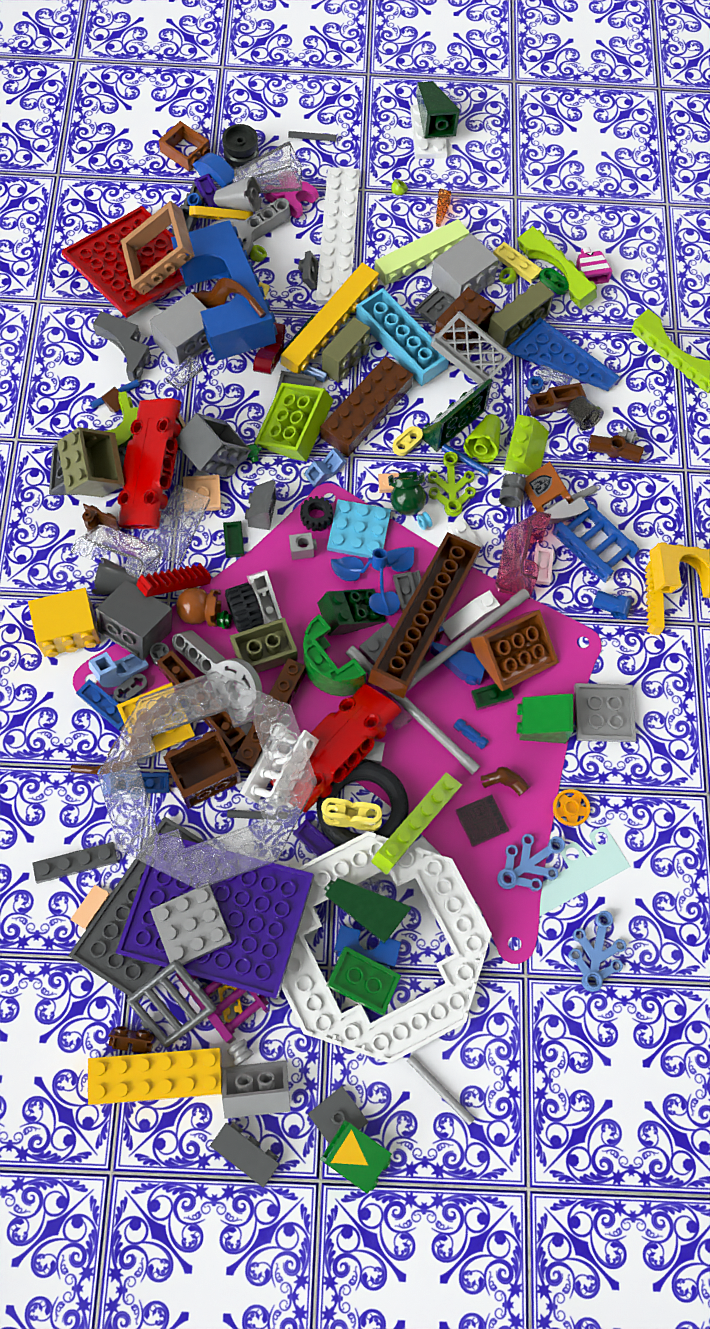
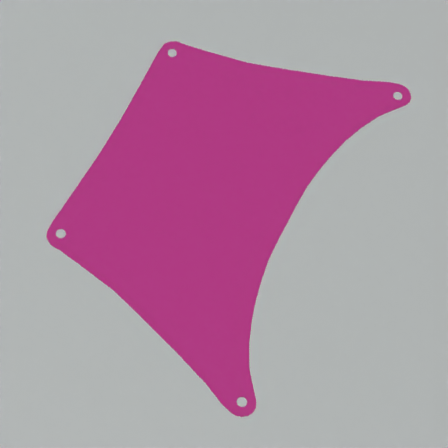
M332 483L317 486L306 498L309 501V497L314 499L315 496H318V498H321V496L324 497L327 493H332L336 498L333 503H330L332 504L333 518L338 499L369 505ZM305 500L249 552L213 577L210 584L199 587L208 594L211 589H220L221 595H218V600L222 601L221 612L227 610L228 614L231 615L225 597L226 589L247 583L248 575L266 570L281 616L286 620L298 652V660L295 661L303 665L305 631L310 622L317 615H321L317 602L327 591L374 589L376 593H381L380 571L375 570L372 564H370L365 573H360V578L356 581L342 580L334 573L331 559L356 557L363 562L365 567L369 558L327 551L333 520L331 525H327L325 530L321 528V531H318V529L312 531V528L308 530L302 524L300 517L302 503L304 504ZM314 509L310 511L309 515L313 518H321L324 516V512ZM391 518L389 519L384 550L388 552L398 548L414 547V564L410 570L405 572H397L391 566H386L383 569L384 593L389 591L396 593L393 575L406 572L412 573L419 570L422 579L438 550V547ZM311 533L312 539H316L317 550H314V557L292 560L289 535ZM303 544L300 547L305 548L307 545ZM472 568L445 621L472 600L489 590L500 604V607L519 591ZM528 598L485 630L487 631L525 612L540 609L559 663L512 686L513 700L477 710L471 691L496 684L485 669L480 685H470L456 676L443 663L418 681L405 695L463 752L480 765L473 775L388 692L368 682L370 675L367 672L365 682L394 701L402 710L391 724L386 725V735L382 739H374V741L385 743L381 766L393 772L403 784L409 802L408 816L446 772L462 784L451 800L421 834L442 856L453 859L470 894L483 913L499 955L511 964L525 962L533 954L539 929L542 888L537 892L532 891L528 887L515 885L512 889H504L498 884L497 876L501 870L505 869L507 858L505 850L509 845H515L518 849V853L514 857L513 870L520 866L523 848L521 839L525 834H531L534 838L530 858L548 846L554 818L553 801L558 795L568 741L564 744L519 740V734L516 733L517 722H520V715H517V704L521 703L523 697L573 694L574 725L576 719L575 683L588 684L595 662L601 652V639L596 632L532 598ZM175 604L171 607L172 631L161 643L166 644L169 651L172 650L210 693L208 677L174 648L172 638L175 634L192 630L228 660L236 658L231 645L230 635L239 632L233 619L228 629H222V627L219 628L218 626L209 627L207 621L197 625L185 623L179 618ZM400 607L394 615H384L385 623L344 635L329 636L326 634L324 637L331 646L324 651L337 668H341L352 660L345 654L351 646L354 645L359 650V646L387 622L395 628L402 615ZM444 632L441 640L435 643L450 646L461 636L450 641ZM579 637H586L589 640V646L586 648L579 647L577 639ZM471 642L460 649L475 654ZM114 644L89 660L107 652L114 662L131 653L120 645ZM430 649L425 657L427 662L435 657L430 653ZM151 654L145 658L149 664L148 669L138 673L143 674L148 682V687L142 694L170 683L161 673L158 666L153 663ZM89 660L83 663L74 673L73 687L76 692L85 684L86 676L93 674L89 668ZM285 664L257 673L262 685L261 702L254 712L240 717L241 719L251 723L255 721ZM306 674L280 724L294 733V737L300 738L303 730L311 733L328 714L339 710V703L343 699L352 695L334 696L318 689ZM98 680L96 683L108 695L114 694L115 689L118 687H103ZM138 680L135 681L136 685H139V686H142V685H143V684H142V681H141V682H139ZM235 682V683H234L235 690L239 693V692H240L239 686H238V684ZM458 719L465 721V725H470L481 734V737L484 736L489 741L484 749H480L476 746L477 743L471 742L461 734L462 731H457L454 728V724ZM498 767H508L519 774L530 788L521 796L511 787L501 783L484 788L482 783L486 781H481V776L496 772ZM355 781L391 807L387 793L379 785L370 781ZM492 797L490 799H493L491 802L494 803L488 804L489 801H486V799ZM496 805V807L493 810H491L492 808L489 806ZM497 809V810H498L497 813H499V814L496 815V816H493L495 812L492 813V811H494V810ZM503 820L504 824L499 822L500 826H498L497 822ZM505 825L506 830L501 831L499 827ZM524 838L525 843H531L530 838ZM508 849L509 854H515L514 849ZM546 858L535 866L545 868ZM524 872L519 877L530 880L538 878L543 884L544 876ZM504 877L505 882H511L510 877ZM532 882L534 888H539L537 882ZM511 937H517L521 940L522 945L519 950L514 951L509 948L508 941Z

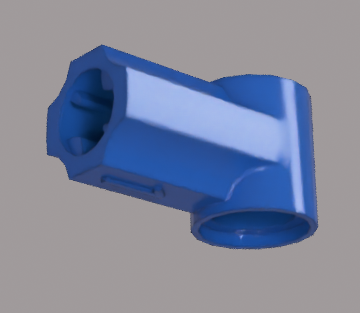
M598 590L592 606L610 612L616 619L626 620L633 601L624 595L616 597Z

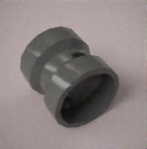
M158 642L152 645L150 649L153 663L158 666L156 661L170 652L166 644Z

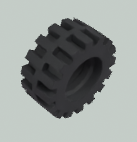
M315 496L314 499L309 497V501L306 499L300 509L302 524L308 530L312 528V531L316 529L321 531V528L327 529V525L330 526L333 520L332 504H329V500H324L322 496L321 498ZM314 509H319L324 512V516L313 518L309 513Z

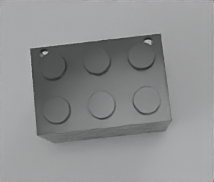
M199 413L192 417L178 437L175 438L180 449L199 471L227 477L236 472V468L247 459L248 454L251 452V449L226 421Z
M127 580L96 608L98 632L141 660H144L150 654L152 645L162 642L172 631V608L154 596L145 597L136 584H132Z

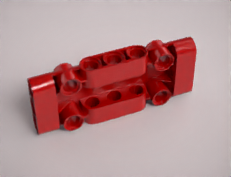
M162 398L139 401L137 417L130 427L133 439L127 444L122 473L125 485L121 486L123 490L117 498L120 505L117 522L121 528L159 529L162 515L160 510H163L168 504V497L163 494V490H167L171 486L178 443L175 438L178 437L181 431L180 424L175 422L179 419L182 403L177 399Z
M366 683L351 697L343 699L339 703V710L328 714L310 733L319 741L288 800L306 813L318 801V797L324 798L330 795L333 789L331 783L333 781L336 783L343 781L367 756L375 745L374 739L379 740L386 735V725L391 724L402 712L401 708L394 701ZM272 779L270 784L274 787L277 780Z

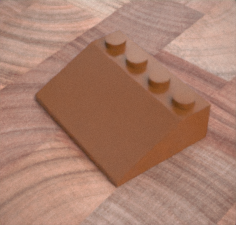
M540 609L525 612L470 638L476 657L501 691L559 663Z

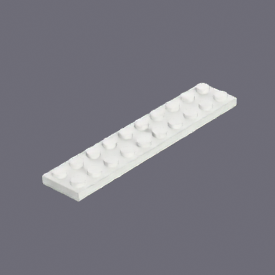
M328 167L316 304L325 305L352 275L360 169Z

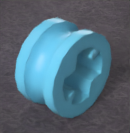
M427 512L416 516L422 530L427 529V526L431 527L433 525Z

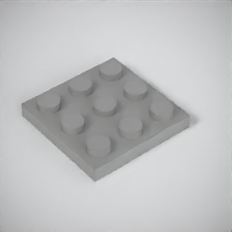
M575 683L574 699L577 741H636L633 685Z
M209 883L150 909L170 963L178 960L183 966L233 943Z

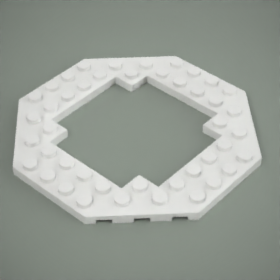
M368 831L296 868L313 873L315 876L281 988L303 1034L392 1063L466 1023L492 934L453 859L410 846L389 874L396 888L414 878L416 879L454 954L436 963L445 983L371 1023L361 1004L341 1013L330 988L326 986L327 982L304 936L322 927L313 907L328 900L324 895L327 892L324 888L331 880L336 881L337 878L357 885L382 872L371 860L389 838Z

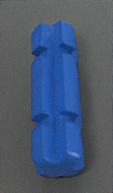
M458 719L454 724V728L457 731H462L461 734L471 742L477 743L476 746L480 749H484L489 741L484 736L481 737V734L470 725H465V721Z

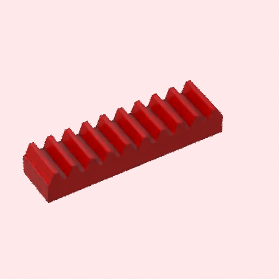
M199 563L197 567L193 564L191 568L189 566H186L185 569L180 567L179 570L174 568L172 572L167 569L164 573L162 570L159 575L157 572H154L153 575L148 573L146 577L142 574L137 580L136 586L145 597H151L210 584L212 577L204 566Z

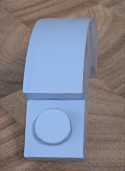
M107 652L89 660L90 670L103 687L119 686L133 675L148 669L149 666L145 659L141 660L132 653L114 662Z

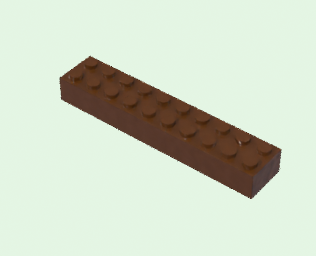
M447 532L372 667L368 682L404 699L477 560L481 549L480 546Z

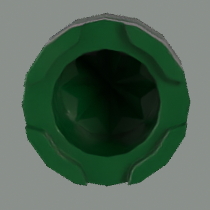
M417 471L401 472L399 477L393 478V475L388 476L389 486L394 487L390 496L391 504L401 515H415L425 506L426 493L420 485L425 481L423 472L420 475H417Z

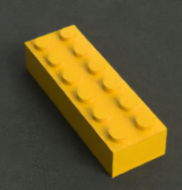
M220 1048L88 1058V1105L222 1095V1050Z

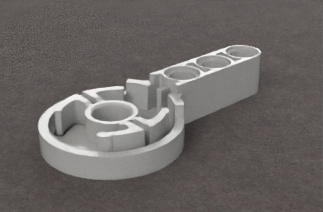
M279 198L246 220L224 218L213 222L211 225L230 220L232 226L237 228V238H241L242 243L244 242L243 250H246L249 255L254 246V241L291 217L289 202L285 198Z
M192 630L173 636L172 644L174 648L208 677L211 695L230 717L240 718L251 714L258 708L262 698V685L257 672L248 662L238 658L226 660ZM235 682H236V683L238 684V686H239V689H240V692H239V693L235 690V687H234V683H235Z

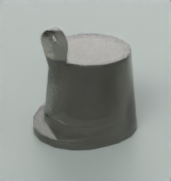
M584 396L575 398L567 408V413L581 431L594 427L604 414V411L599 406L594 405Z

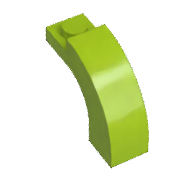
M126 391L119 392L118 397L123 421L118 427L107 430V432L115 433L118 448L126 447L128 442L133 439L130 427L136 419L138 407H133L131 397H127Z

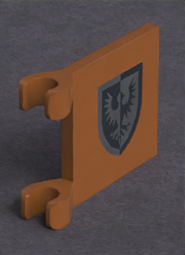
M550 461L525 477V492L538 515L546 511L543 507L560 495L569 504L574 501Z

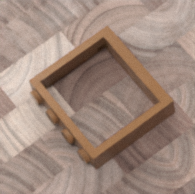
M172 201L165 204L121 240L132 288L143 295L195 256L183 211ZM172 224L178 247L142 274L136 252Z

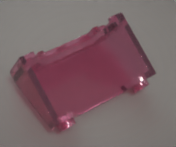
M536 512L508 529L495 581L498 591L515 595L524 588L531 597L538 579L539 567L534 561L526 559L527 552L535 542L542 543L551 514Z

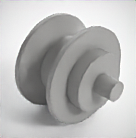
M627 426L626 430L623 429L622 432H618V435L622 436L629 443L634 444L635 440H639L636 437V429L631 432Z

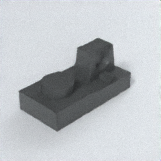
M311 251L305 252V258L299 261L298 269L301 273L303 272L302 281L312 290L317 288L318 260Z

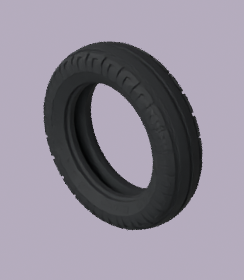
M361 761L343 781L339 783L333 781L331 783L333 789L330 795L324 798L318 797L316 809L319 824L326 836L334 844L341 846L362 835L351 832L345 827L328 825L323 819L322 803L324 800L336 798L338 793L352 782H373L379 785L390 799L391 813L387 822L380 829L372 833L390 838L408 817L409 802L406 790L399 778L389 769L376 763Z

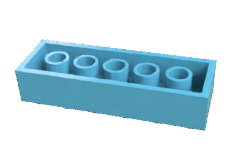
M384 288L356 305V319L370 327V333L403 368L414 374L413 378L421 386L448 368L449 360L430 346L432 337Z

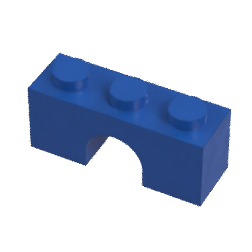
M343 925L340 926L334 948V953H337V957L340 956L343 947L347 946L388 969L395 968L401 945L400 941L388 938L384 944L379 941V945L375 949L366 950L359 943L361 930Z

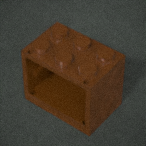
M467 287L436 320L435 334L439 333L459 311L488 334L490 318L495 312L496 305ZM460 318L455 322V328L465 327V322ZM468 331L469 339L479 338L476 331ZM445 332L443 334L446 340H454L453 332ZM456 332V339H466V332ZM466 343L457 344V349L467 351ZM469 343V350H474L479 343Z
M218 730L215 732L209 731L202 738L196 741L190 740L185 743L184 747L178 750L172 749L163 756L166 766L188 809L242 782L240 772Z

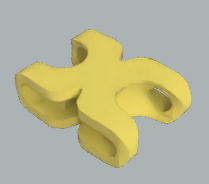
M327 798L322 803L323 819L328 825L337 827L351 826L358 830L376 831L382 824V810L377 804L367 802L352 803L349 800Z

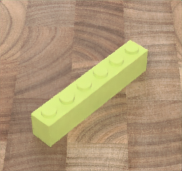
M457 219L375 260L374 270L379 273L378 277L384 285L394 283L397 279L407 276L411 272L433 262L435 258L467 237L470 232Z

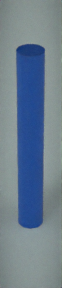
M136 379L118 388V391L128 392L140 386ZM100 397L90 402L94 409L104 404V401Z
M443 444L441 450L444 452H454L457 454L458 460L486 476L489 474L490 469L447 444Z

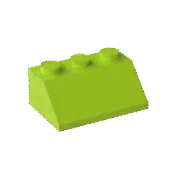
M517 414L503 470L528 476L541 467L549 431L535 418Z

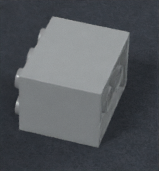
M469 234L433 260L431 283L454 300L467 287L480 294L485 287L491 286L495 282L499 258L475 236Z
M192 293L183 296L178 302L167 307L166 310L155 315L150 320L154 342L179 368L210 348L200 311L207 310V308Z

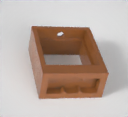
M181 121L158 140L160 152L187 171L194 168L192 165L205 154L210 153L209 140ZM183 139L197 147L188 157L174 148Z

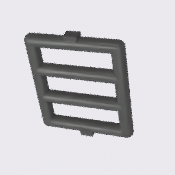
M178 960L171 962L127 998V1003L142 1020V1026L145 1029L149 1028L164 1047L172 1045L216 1011V1005L202 990L200 981L197 978L194 980ZM174 971L177 972L205 1006L198 1014L167 978ZM162 984L190 1018L189 1021L182 1025L153 991L156 985ZM146 995L175 1030L168 1037L137 1001L142 996Z

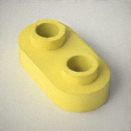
M416 426L407 428L393 441V452L398 456L407 455L421 443L423 437L422 430Z

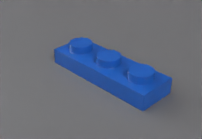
M90 679L76 692L77 696L117 730L121 731L125 727L117 708L118 703Z

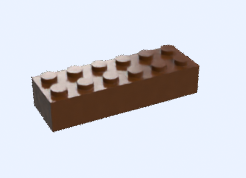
M385 356L320 426V438L349 457L412 387L414 374Z

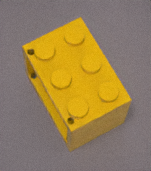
M85 587L28 601L36 643L44 657H55L59 653H71L84 647L92 648L96 644L101 643L93 605Z

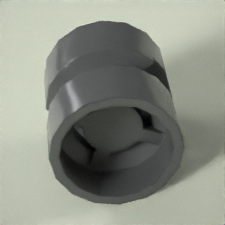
M506 474L503 477L499 502L510 508L521 506L526 479L518 474Z

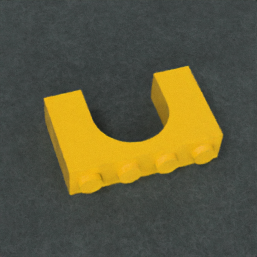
M661 542L649 551L655 592L671 594L682 585L679 562H685L697 571L700 577L703 597L710 598V549L686 547L681 544L671 545Z

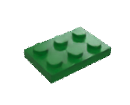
M345 946L326 986L380 1015H385L401 975Z

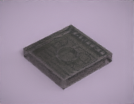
M492 795L458 808L455 811L472 847L509 832Z

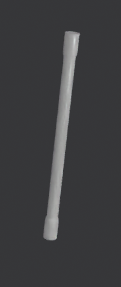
M524 588L521 589L509 601L419 668L408 690L471 642L470 638L481 634L512 609L530 598L529 592Z
M354 645L351 646L345 654L351 659L355 658L363 670L370 675L373 665ZM388 692L456 757L460 764L472 775L479 769L480 765L463 752L406 696L403 699Z

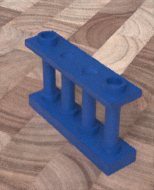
M585 500L589 509L581 513L568 525H564L560 521L555 526L553 535L606 583L614 572L612 567L627 554L633 559L639 548L634 541L629 540L603 516L594 504H590ZM589 518L595 526L581 538L577 537L572 531ZM602 530L608 538L594 550H591L585 543ZM615 542L622 550L608 562H604L598 555Z

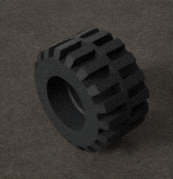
M248 582L226 589V601L238 632L264 624L258 599Z

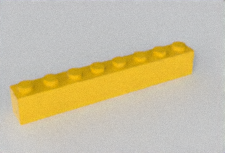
M362 262L281 354L280 364L293 373L299 374L301 371H305L309 361L317 357L319 350L328 344L329 338L337 334L341 324L344 325L348 321L349 315L352 312H356V305L367 299L371 290L376 289L379 283L377 281L379 273Z

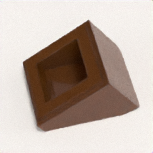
M113 387L101 396L111 412H117L121 409L118 400L119 391L116 387Z

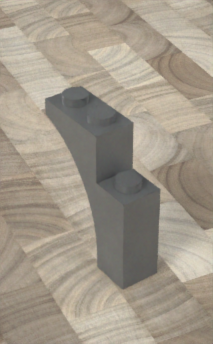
M100 311L93 323L95 334L115 344L127 359L126 372L128 380L132 382L138 379V377H141L145 365L151 360L149 346L139 342L141 334L139 333L138 325Z

